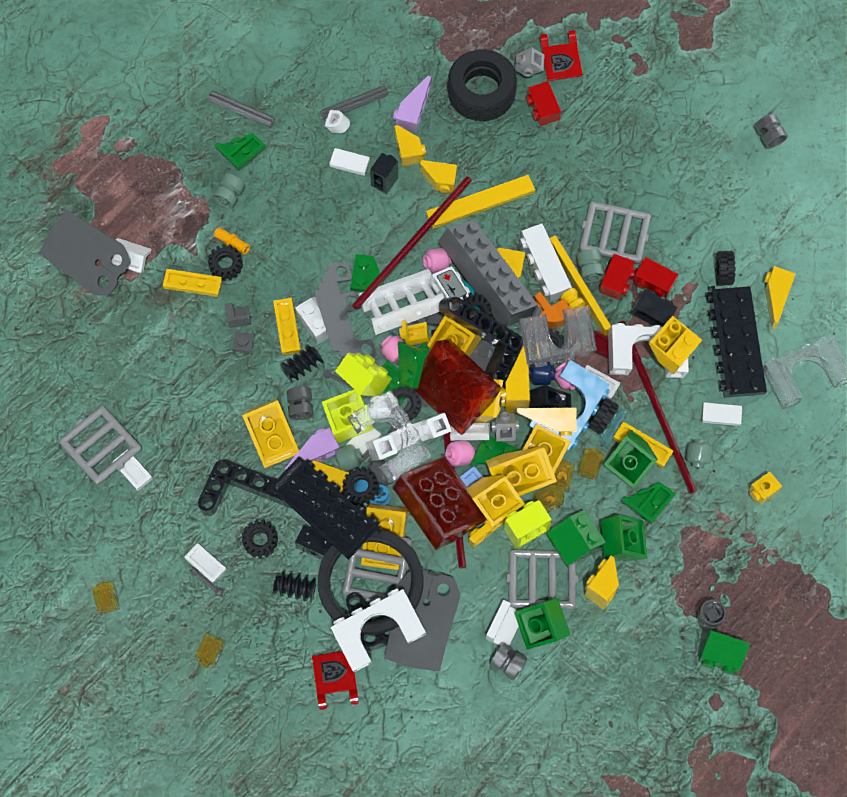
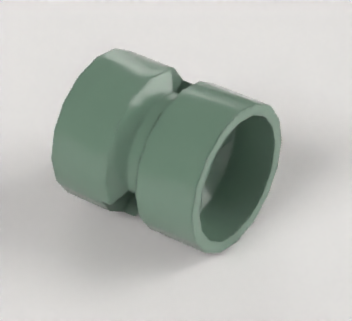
M224 173L219 182L220 186L216 187L212 198L226 208H233L238 199L236 195H240L245 184L238 177Z
M588 249L577 254L578 266L582 268L579 271L580 276L585 283L598 282L604 278L605 273L601 264L602 258L599 250Z

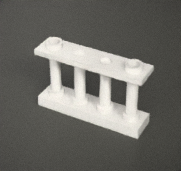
M429 269L379 286L362 304L363 311L371 310L375 317L371 319L375 335L402 326L403 320L410 323L440 312L439 302L444 298V295L441 293L435 296L430 285L432 274ZM424 291L428 298L417 302L413 294ZM406 297L410 305L399 308L396 301ZM389 303L392 311L382 315L378 307Z

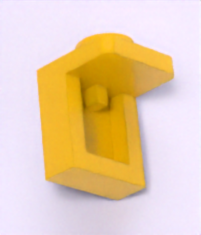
M406 320L402 321V328H399L400 337L405 339L407 344L415 345L430 342L427 322L408 326Z

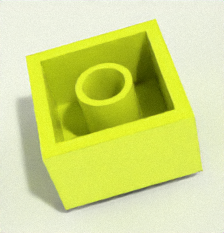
M347 353L335 370L351 387L364 396H380L392 380L387 375L388 371L375 364V359L368 354Z
M355 389L322 402L337 443L374 430L362 396Z
M540 500L536 502L530 501L523 506L524 509L521 511H513L506 516L504 531L516 549L550 530L552 519Z

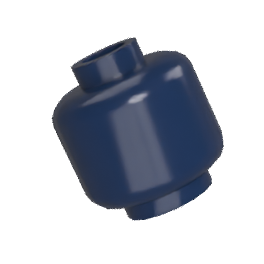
M533 361L531 367H528L529 379H531L533 385H550L551 381H554V365H551L550 361Z

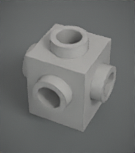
M534 48L526 49L516 54L515 70L525 77H531L543 71L544 54Z
M501 412L495 418V421H491L492 433L495 432L496 441H516V432H519V420H515L514 413Z

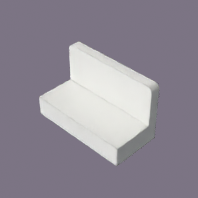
M117 238L116 240L124 245L130 259L126 269L142 273L146 257L151 253L152 249ZM119 254L113 255L111 263L117 266L120 265L122 257Z
M503 600L486 635V640L499 646L503 643L510 645L519 627L514 614L518 610L510 607L511 603Z

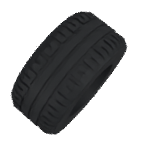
M478 49L463 54L451 66L448 74V96L454 109L462 114V116L476 121L493 120L505 114L515 100L517 88L515 68L502 54L488 49ZM487 76L494 79L499 87L489 94H476L470 91L465 84L473 77Z

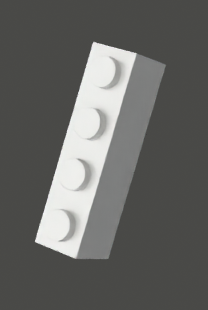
M543 224L523 230L519 242L522 249H526L528 253L526 255L530 265L533 264L535 269L534 275L536 280H540L542 284L541 290L544 297H548L549 302L560 299L561 295L572 287Z

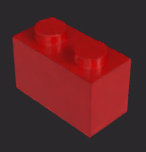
M549 81L528 87V93L525 96L528 105H531L533 109L532 116L535 121H538L539 126L559 121L561 109Z
M614 254L600 286L599 293L621 300L622 295H626L630 285L627 284L629 278L633 280L635 275V261Z
M645 257L635 273L633 282L639 288L652 290L657 296L666 299L675 285L679 274Z

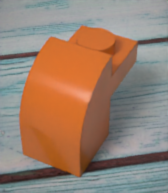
M541 292L534 295V300L538 307L543 309L538 319L542 326L549 329H557L573 321L574 312L564 299L551 306Z

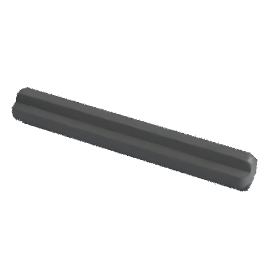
M381 86L322 109L320 111L323 120H326L330 110H338L345 113L388 96V90L386 86Z
M211 91L209 94V101L268 127H272L275 122L274 117L220 93Z

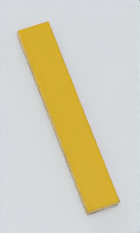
M529 175L455 200L433 224L432 229L535 193V188ZM439 206L426 211L428 219L439 208Z
M557 236L549 238L566 276L572 286L579 292L578 296L586 302L585 307L600 332L607 336L611 328L610 323Z

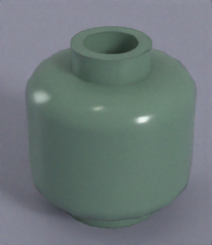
M693 439V442H690L687 446L686 460L692 463V467L704 468V464L711 463L713 447L709 444V441Z
M351 444L337 449L333 456L336 468L346 472L360 467V460L363 459L361 450L359 448L356 449Z

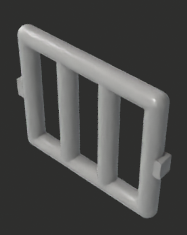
M592 201L589 204L586 221H583V234L579 249L581 251L597 249L600 251L601 256L612 258L614 254L633 260L635 263H640L645 243L647 244L649 235L647 233L651 215L646 212ZM595 210L606 212L599 247L588 245ZM614 213L624 215L617 251L606 249ZM632 217L643 219L635 255L624 253Z
M104 406L99 407L86 419L83 420L81 418L76 423L77 426L59 440L60 445L96 484H100L114 471H120L125 467L123 464L141 450V446ZM100 416H103L108 423L76 449L69 443V441ZM114 428L119 433V436L86 462L81 454ZM126 441L131 448L100 474H97L92 467L122 442Z
M400 537L411 547V539ZM358 549L348 560L342 592L345 595L358 593L367 599L366 601L368 602L378 598L383 600L388 595L351 588L353 576L396 584L395 589H397L399 582L406 575L408 564L402 555L398 557ZM357 557L398 564V576L356 569Z
M511 550L509 552L507 583H509L510 607L526 608L547 601L536 600L537 558H548V600L556 598V558L561 559L557 551ZM517 558H529V600H517ZM576 563L568 566V601H559L562 609H574L576 607V584H578Z

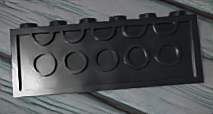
M715 285L711 286L709 292L706 293L707 303H710L711 307L709 310V320L713 321L711 334L712 338H715L716 341L714 354L718 356L719 361L716 367L717 373L721 374V380H719L720 392H723L724 398L765 395L767 389L751 287L715 289Z
M298 456L269 488L349 560L375 531L379 534L382 532L378 527L380 523L372 515L368 518L365 515L367 511L360 504L355 506L352 503L354 500L346 492L341 494L339 492L341 488L334 481L329 483L326 480L328 478L326 474L321 470L315 471L314 468L316 466L308 458L304 461Z

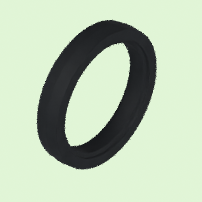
M382 530L380 534L375 531L366 542L388 545L399 552L407 562L411 572V588L408 599L415 611L420 602L424 584L420 561L414 550L403 539L385 530ZM332 545L322 559L317 583L321 603L328 615L336 621L342 617L347 619L349 616L339 609L331 594V572L336 561L342 555ZM391 617L380 621L365 622L361 634H382L396 629L399 625Z

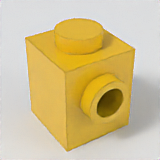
M769 471L751 485L749 489L750 496L754 501H758L762 505L777 494L782 485Z

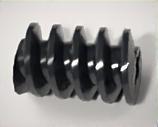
M305 346L306 351L299 350L300 356L295 353L293 355L294 360L288 358L287 364L284 362L280 363L284 375L291 383V378L299 380L298 374L304 377L305 369L311 372L310 365L317 368L316 361L324 363L322 357L313 346Z
M282 571L280 575L275 577L273 594L275 595L279 591L280 596H284L287 592V597L292 598L295 593L296 600H299L302 596L303 601L306 602L310 597L312 603L316 589V579L313 578L309 583L308 576H305L303 581H301L300 574L293 579L292 572H290L288 577H285V571Z

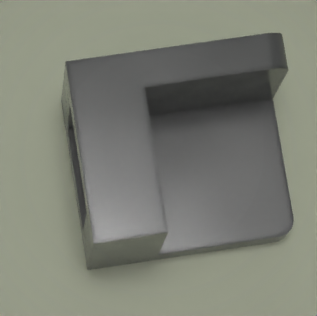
M232 303L225 304L229 328L251 325L248 306L233 309Z

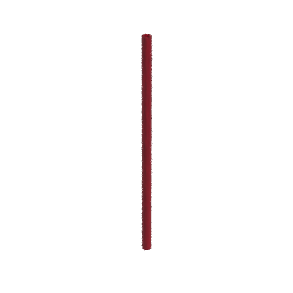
M466 176L358 297L352 304L354 309L358 310L472 182L470 177Z
M620 321V322H619V323H623V324H625V326H627L626 323H625V321ZM633 344L632 359L669 446L673 450L674 458L690 494L697 492V489L636 346Z

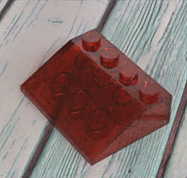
M445 339L435 342L424 361L418 389H413L438 414L445 413L449 424L460 435H463L494 402L502 387L451 339Z
M446 457L401 475L393 486L394 491L435 550L451 544L487 520L470 496L467 486Z

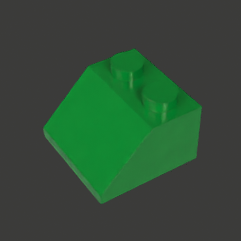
M631 430L604 465L635 489L658 458L649 444Z
M586 510L568 517L546 533L566 567L598 552L606 543Z
M622 515L601 520V533L606 542L603 545L605 559H609L610 556L614 557L615 561L648 559L643 520Z
M558 597L514 612L527 650L559 641L571 635Z
M711 630L705 639L699 662H702L708 668L714 669L717 667L723 669L722 672L729 675L738 674L750 643Z

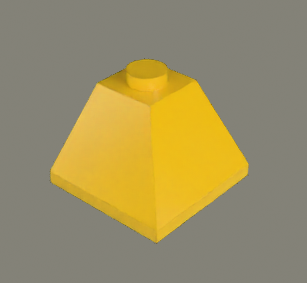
M536 423L523 450L544 446L552 470L555 473L571 441Z
M505 475L483 477L467 488L470 496L492 527L505 519L508 514L525 505Z

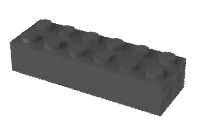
M473 219L450 226L445 230L438 242L473 290L479 295L482 294L486 297L492 307V316L495 320L505 326H509L527 319L538 304L477 222Z

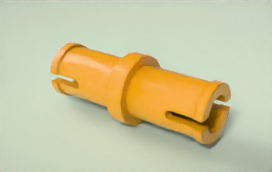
M221 227L215 230L213 236L224 242L227 247L232 245V248H237V251L243 255H246L250 250V245L238 239L237 235L230 234Z

